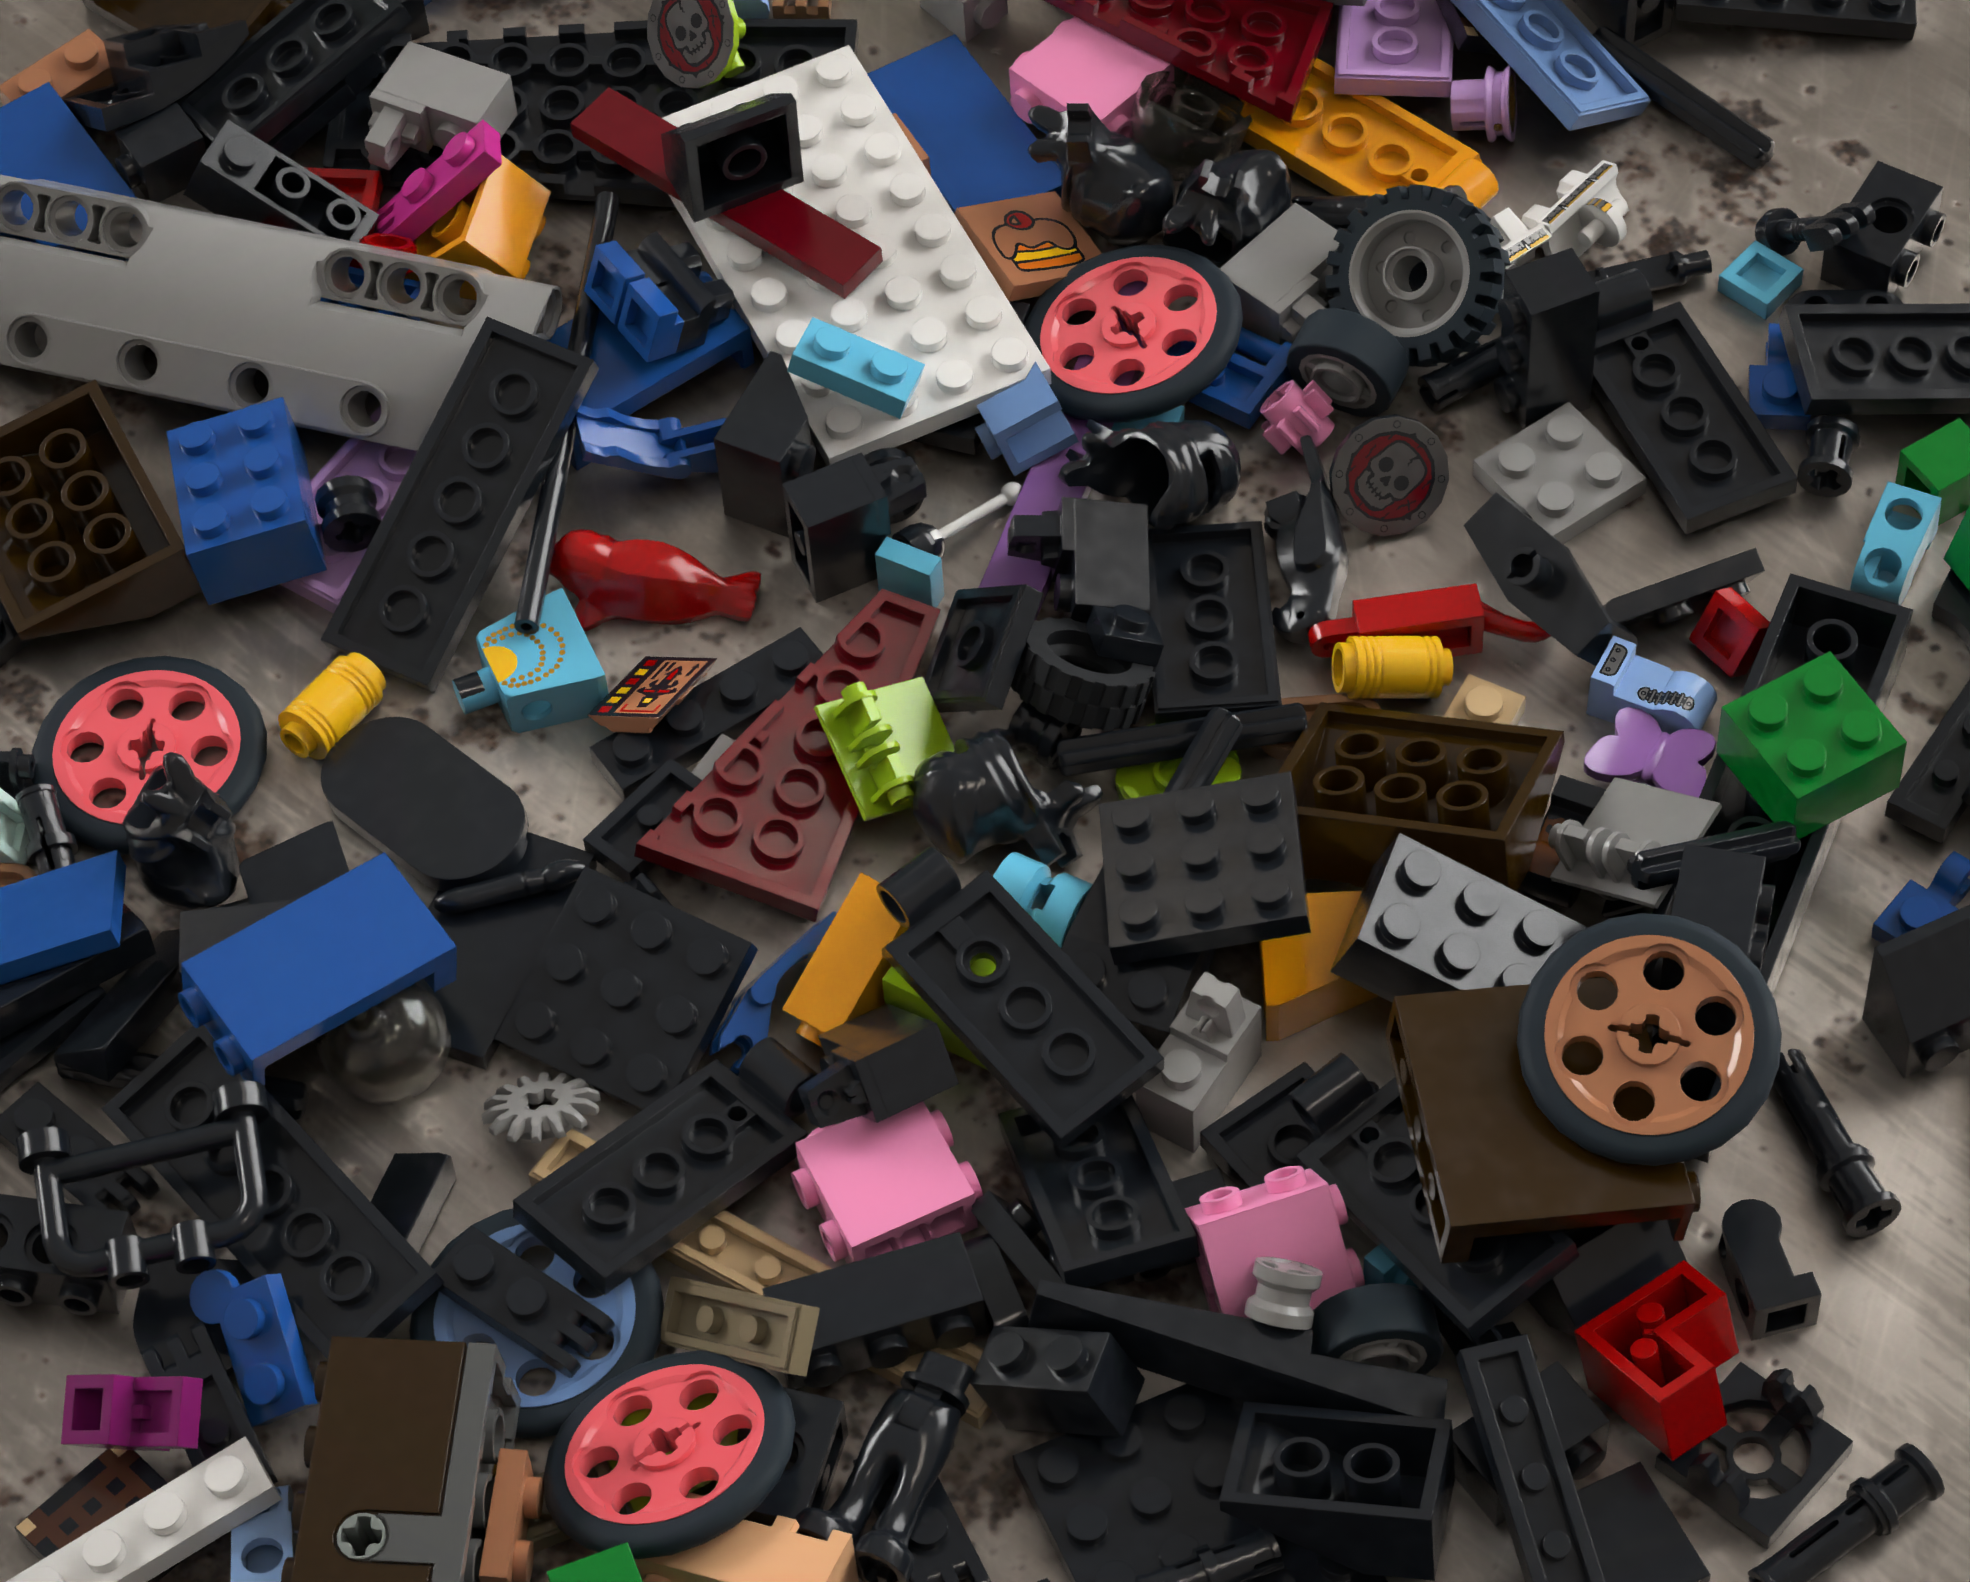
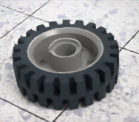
M1410 184V187L1396 186L1386 189L1387 194H1374L1366 199L1367 207L1364 209L1355 208L1346 217L1351 224L1347 229L1339 227L1334 237V240L1339 242V246L1336 252L1329 251L1326 264L1333 267L1332 275L1325 276L1326 289L1332 291L1334 298L1328 300L1330 308L1356 312L1377 322L1393 334L1404 347L1410 363L1409 366L1434 367L1438 366L1437 363H1450L1460 357V353L1471 352L1481 344L1478 341L1480 336H1489L1497 326L1492 320L1495 314L1499 313L1498 301L1501 300L1504 289L1505 266L1511 265L1508 251L1501 248L1500 245L1504 239L1499 229L1490 224L1491 219L1483 210L1455 193L1425 185ZM1423 261L1427 268L1426 281L1421 288L1412 291L1409 285V274L1416 264Z

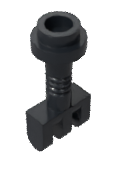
M1863 201L1843 203L1824 216L1799 218L1795 212L1788 208H1774L1768 210L1757 222L1755 238L1756 241L1781 256L1793 253L1802 241H1806L1810 252L1826 251L1841 244L1842 240L1852 237L1858 233L1859 229L1866 228L1874 223L1876 214L1873 207Z

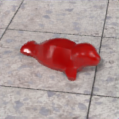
M579 529L568 532L555 543L549 574L578 597L579 603L574 612L583 630L589 631L615 619L648 624L676 625L719 615L748 622L756 606V593L761 585L762 573L750 571L723 578L697 558L670 544L641 539L616 541L609 535H601L592 530Z

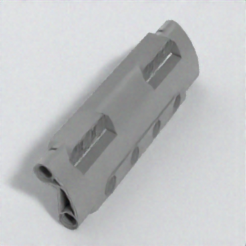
M0 174V232L129 258L128 261L0 236V364L84 382H90L95 379L98 385L227 412L237 411L253 404H260L283 397L295 426L418 451L487 316L544 340H549L553 337L559 324L562 311V292L558 286L494 274L483 267L44 179L26 180ZM25 193L31 198L33 203V213L29 220L23 215L21 210V200ZM79 204L85 208L88 217V223L84 231L77 226L75 221V211ZM133 215L142 224L143 233L138 243L131 237L129 232V222ZM353 258L362 265L364 270V280L359 288L351 282L348 276V268ZM409 269L418 276L420 281V292L416 299L411 298L404 288V277ZM464 281H468L477 293V302L472 311L468 310L460 300L459 291ZM321 298L464 326L465 328L462 330L320 300ZM38 324L47 335V345L44 351L35 342L34 333ZM147 347L157 357V369L154 375L146 369L144 364V353ZM257 370H261L269 382V390L265 398L261 397L254 387V376ZM369 393L374 394L381 404V415L377 422L371 420L365 409V400Z

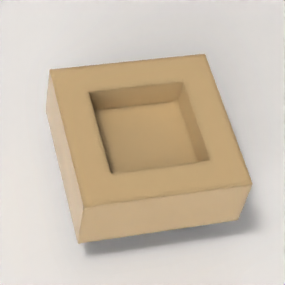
M1468 674L1443 717L1517 725L1525 712L1526 696Z

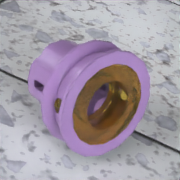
M1510 65L1501 72H1497L1492 66H1488L1485 79L1452 81L1450 102L1453 131L1486 130L1487 139L1490 143H1493L1498 136H1505L1510 142L1514 141L1517 123V93L1515 74Z

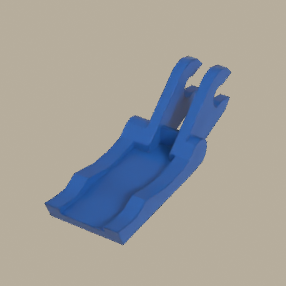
M580 405L574 417L583 461L672 479H684L691 475V473H719L714 438L727 418H720L682 428L680 419L676 417H667L659 420L641 419L621 414L608 407L590 408Z
M835 911L810 928L732 1000L731 1009L710 1042L709 1056L719 1052L731 1043L737 1044L741 1049V1057L733 1063L730 1070L739 1076L740 1065L749 1050L759 1041L768 1038L771 1006L776 995L777 983L790 967L808 958L809 954L816 951L837 914Z

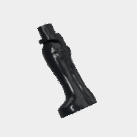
M926 1351L916 1371H906L900 1381L902 1388H897L889 1396L874 1419L862 1444L854 1468L836 1502L829 1510L805 1508L794 1517L800 1525L796 1533L825 1541L828 1540L833 1529L852 1534L858 1577L862 1581L908 1582L914 1568V1558L908 1549L909 1540L921 1508L939 1476L950 1451L954 1448V1440L959 1430L960 1418L965 1414L970 1405L964 1393L971 1382L974 1370L959 1360L937 1352ZM898 1473V1479L883 1511L872 1526L871 1531L862 1536L885 1482L892 1474Z

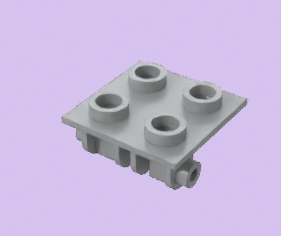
M1614 777L1583 826L1580 822L1569 819L1562 824L1557 823L1551 828L1548 842L1550 847L1555 849L1560 862L1550 878L1554 882L1657 909L1673 884L1647 890L1635 888L1631 882V874L1627 870L1628 859L1636 856L1640 851L1703 838L1722 806L1718 802Z

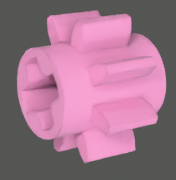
M1293 380L1285 382L1265 400L1260 408V413L1267 419L1261 425V428L1264 430L1262 436L1280 455H1283L1291 446L1301 455H1304L1300 442L1301 437L1311 436L1315 446L1318 447L1333 431L1335 424L1328 417L1334 410L1330 405L1333 400L1314 380L1303 390Z

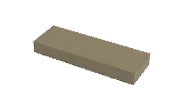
M671 1276L661 1321L660 1344L689 1351H710L728 1356L740 1363L806 1377L820 1308Z

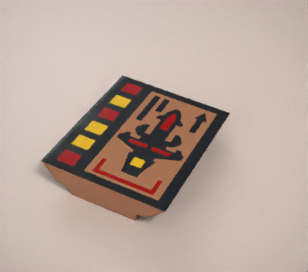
M645 656L588 716L600 726H605L612 732L651 733L662 718L675 705H679L692 691L694 685L707 675V672L711 669L717 658Z

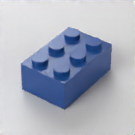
M283 397L260 404H253L237 411L203 421L192 422L186 426L166 431L185 552L208 605L327 570L305 449Z

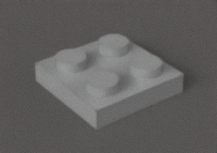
M1567 402L1473 460L1472 475L1492 495L1497 492L1523 507L1532 517L1533 521L1562 544L1646 492L1647 478L1570 402Z

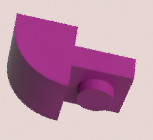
M67 1375L61 1444L141 1451L198 1449L203 1379L185 1376Z

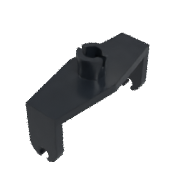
M1496 492L1463 525L1507 600L1574 655L1597 666L1613 635L1635 643L1638 646V639L1633 632L1610 618L1569 548L1533 521L1532 517L1523 507Z

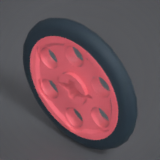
M1141 245L1105 252L1072 268L1065 278L1051 286L1040 296L1026 320L1025 328L1051 368L1052 384H1049L1058 399L1063 413L1077 419L1087 421L1091 419L1098 423H1121L1158 416L1185 404L1205 390L1226 368L1238 345L1243 313L1240 295L1232 281L1210 260L1187 249L1165 245ZM1135 281L1147 283V286L1135 295L1123 296L1118 294L1121 288L1128 283ZM1186 296L1197 298L1194 305L1183 311L1168 309L1170 304L1178 298ZM1089 310L1096 312L1094 317L1084 324L1070 325L1067 323L1068 319L1079 311ZM1118 318L1123 321L1128 331L1132 330L1136 335H1140L1144 348H1141L1134 335L1130 336L1127 332L1122 331ZM1192 341L1196 343L1195 347L1184 355L1170 356L1166 354L1168 349L1178 342ZM1079 355L1094 357L1090 364L1079 370L1064 368L1068 361ZM1141 371L1144 373L1141 379L1134 384L1128 386L1114 384L1116 379L1125 372Z
M155 656L134 658L107 666L82 679L58 699L43 720L32 749V754L35 758V775L32 783L33 785L52 784L56 788L57 800L66 831L74 834L77 841L101 851L111 852L118 850L120 854L130 855L123 820L153 770L163 765L165 754L169 752L181 754L190 765L195 777L202 780L207 787L225 800L232 812V818L242 809L259 782L267 758V731L259 707L245 688L221 670L193 659ZM137 700L143 704L139 713L131 718L118 719L110 715L114 706L121 701ZM195 701L205 706L202 713L194 719L181 721L172 717L175 708L182 703ZM153 734L159 751L152 752L150 760H146V774H144L139 758L145 757L148 749L152 748ZM85 743H96L104 747L102 753L90 762L81 763L70 758L73 751ZM217 746L228 751L226 757L221 762L212 766H203L194 762L196 755L207 747ZM117 788L126 793L123 801L117 806L99 808L93 804L96 795L103 790Z
M696 1350L669 1354L635 1365L606 1381L580 1402L561 1425L548 1451L544 1471L543 1487L546 1507L560 1530L579 1545L595 1552H601L628 1542L634 1559H645L673 1555L703 1545L740 1523L761 1505L779 1482L792 1453L796 1422L791 1398L779 1380L765 1369L740 1363L728 1356L710 1351ZM707 1393L717 1394L716 1399L705 1408L698 1410L687 1409L688 1405L698 1396ZM637 1410H652L646 1419L636 1425H621L629 1414ZM737 1429H751L747 1438L740 1443L732 1446L720 1445L723 1438L730 1432ZM669 1451H672V1452H673V1453H671V1454H669V1455H666V1454H665V1453H667V1452H669ZM608 1460L618 1461L614 1469L608 1474L597 1478L587 1477L591 1469L597 1464ZM704 1481H718L716 1487L709 1494L695 1499L686 1498L689 1491L695 1485ZM641 1496L651 1497L649 1503L640 1511L629 1515L619 1514L621 1508L630 1500Z

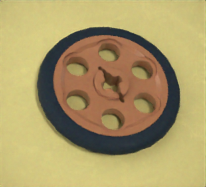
M1641 913L1610 918L1576 933L1550 954L1531 980L1521 1006L1517 1048L1522 1076L1537 1107L1560 1133L1585 1150L1620 1163L1659 1166L1690 1161L1715 1150L1748 1126L1767 1100L1779 1069L1782 1032L1776 1002L1760 970L1737 945L1710 927L1678 916ZM1660 957L1670 958L1682 967L1684 977L1675 988L1658 990L1651 987L1645 980L1643 972L1646 965ZM1593 977L1606 978L1617 989L1618 995L1616 1000L1606 1009H1589L1581 1003L1577 995L1578 989L1584 981ZM1712 1002L1725 1004L1735 1015V1025L1729 1032L1723 1035L1713 1036L1706 1034L1698 1027L1695 1020L1696 1013L1702 1006ZM1646 1024L1659 1026V1037L1668 1041L1667 1044H1655L1652 1053L1639 1051V1040L1630 1036L1631 1033L1642 1034ZM1581 1041L1595 1045L1603 1057L1599 1068L1589 1075H1578L1569 1071L1562 1061L1563 1053L1569 1045ZM1696 1067H1704L1714 1071L1721 1082V1089L1718 1094L1706 1101H1697L1688 1097L1683 1092L1680 1084L1682 1077L1687 1071ZM1640 1087L1652 1096L1655 1106L1646 1118L1639 1121H1629L1622 1118L1616 1112L1613 1105L1616 1095L1625 1088Z

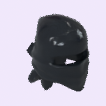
M1067 103V110L1062 112L1043 105L1032 107L1029 110L1028 116L1032 124L1044 132L1046 138L1038 139L1030 144L1027 151L1037 163L1055 161L1059 164L1061 171L1062 209L1071 212L1073 218L1081 222L1085 228L1093 229L1111 244L1124 248L1146 243L1162 231V219L1174 206L1175 186L1169 170L1155 161L1149 155L1145 146L1136 143L1135 140L1122 134L1110 131L1097 117L1089 103Z
M1267 149L1237 151L1216 163L1212 160L1204 159L1181 183L1178 189L1176 205L1162 219V230L1164 231L1163 245L1187 249L1207 258L1213 264H1225L1290 208L1291 178L1287 165L1277 153ZM1218 230L1231 234L1232 241L1225 238Z
M1089 419L1086 427L1091 432L1085 433L1081 439L1082 447L1086 454L1082 455L1069 449L1065 456L1070 462L1062 466L1058 475L1061 481L1069 487L1089 486L1104 495L1126 497L1130 503L1148 505V524L1156 529L1170 530L1176 525L1185 526L1196 518L1226 505L1236 495L1239 488L1241 464L1239 453L1228 435L1221 428L1208 421H1156L1149 423L1143 429L1129 428L1113 431Z
M995 728L990 729L988 732H977L970 739H958L955 741L954 752L940 751L924 759L918 765L914 773V781L911 784L914 792L912 801L913 815L933 845L954 862L964 864L977 852L997 843H1017L1018 841H1027L1041 861L1047 866L1057 861L1061 868H1065L1083 856L1073 829L1081 816L1100 803L1103 796L1099 785L1083 788L1081 784L1064 780L1049 793L1033 788L1012 747L1016 744V739L1011 729Z
M169 752L164 755L163 765L154 769L147 779L134 804L128 810L123 820V826L127 833L126 841L129 846V854L136 863L140 882L151 896L159 902L179 910L208 909L225 902L236 890L240 872V861L234 840L236 826L231 820L232 812L225 800L207 787L202 780L195 777L188 762L178 753Z

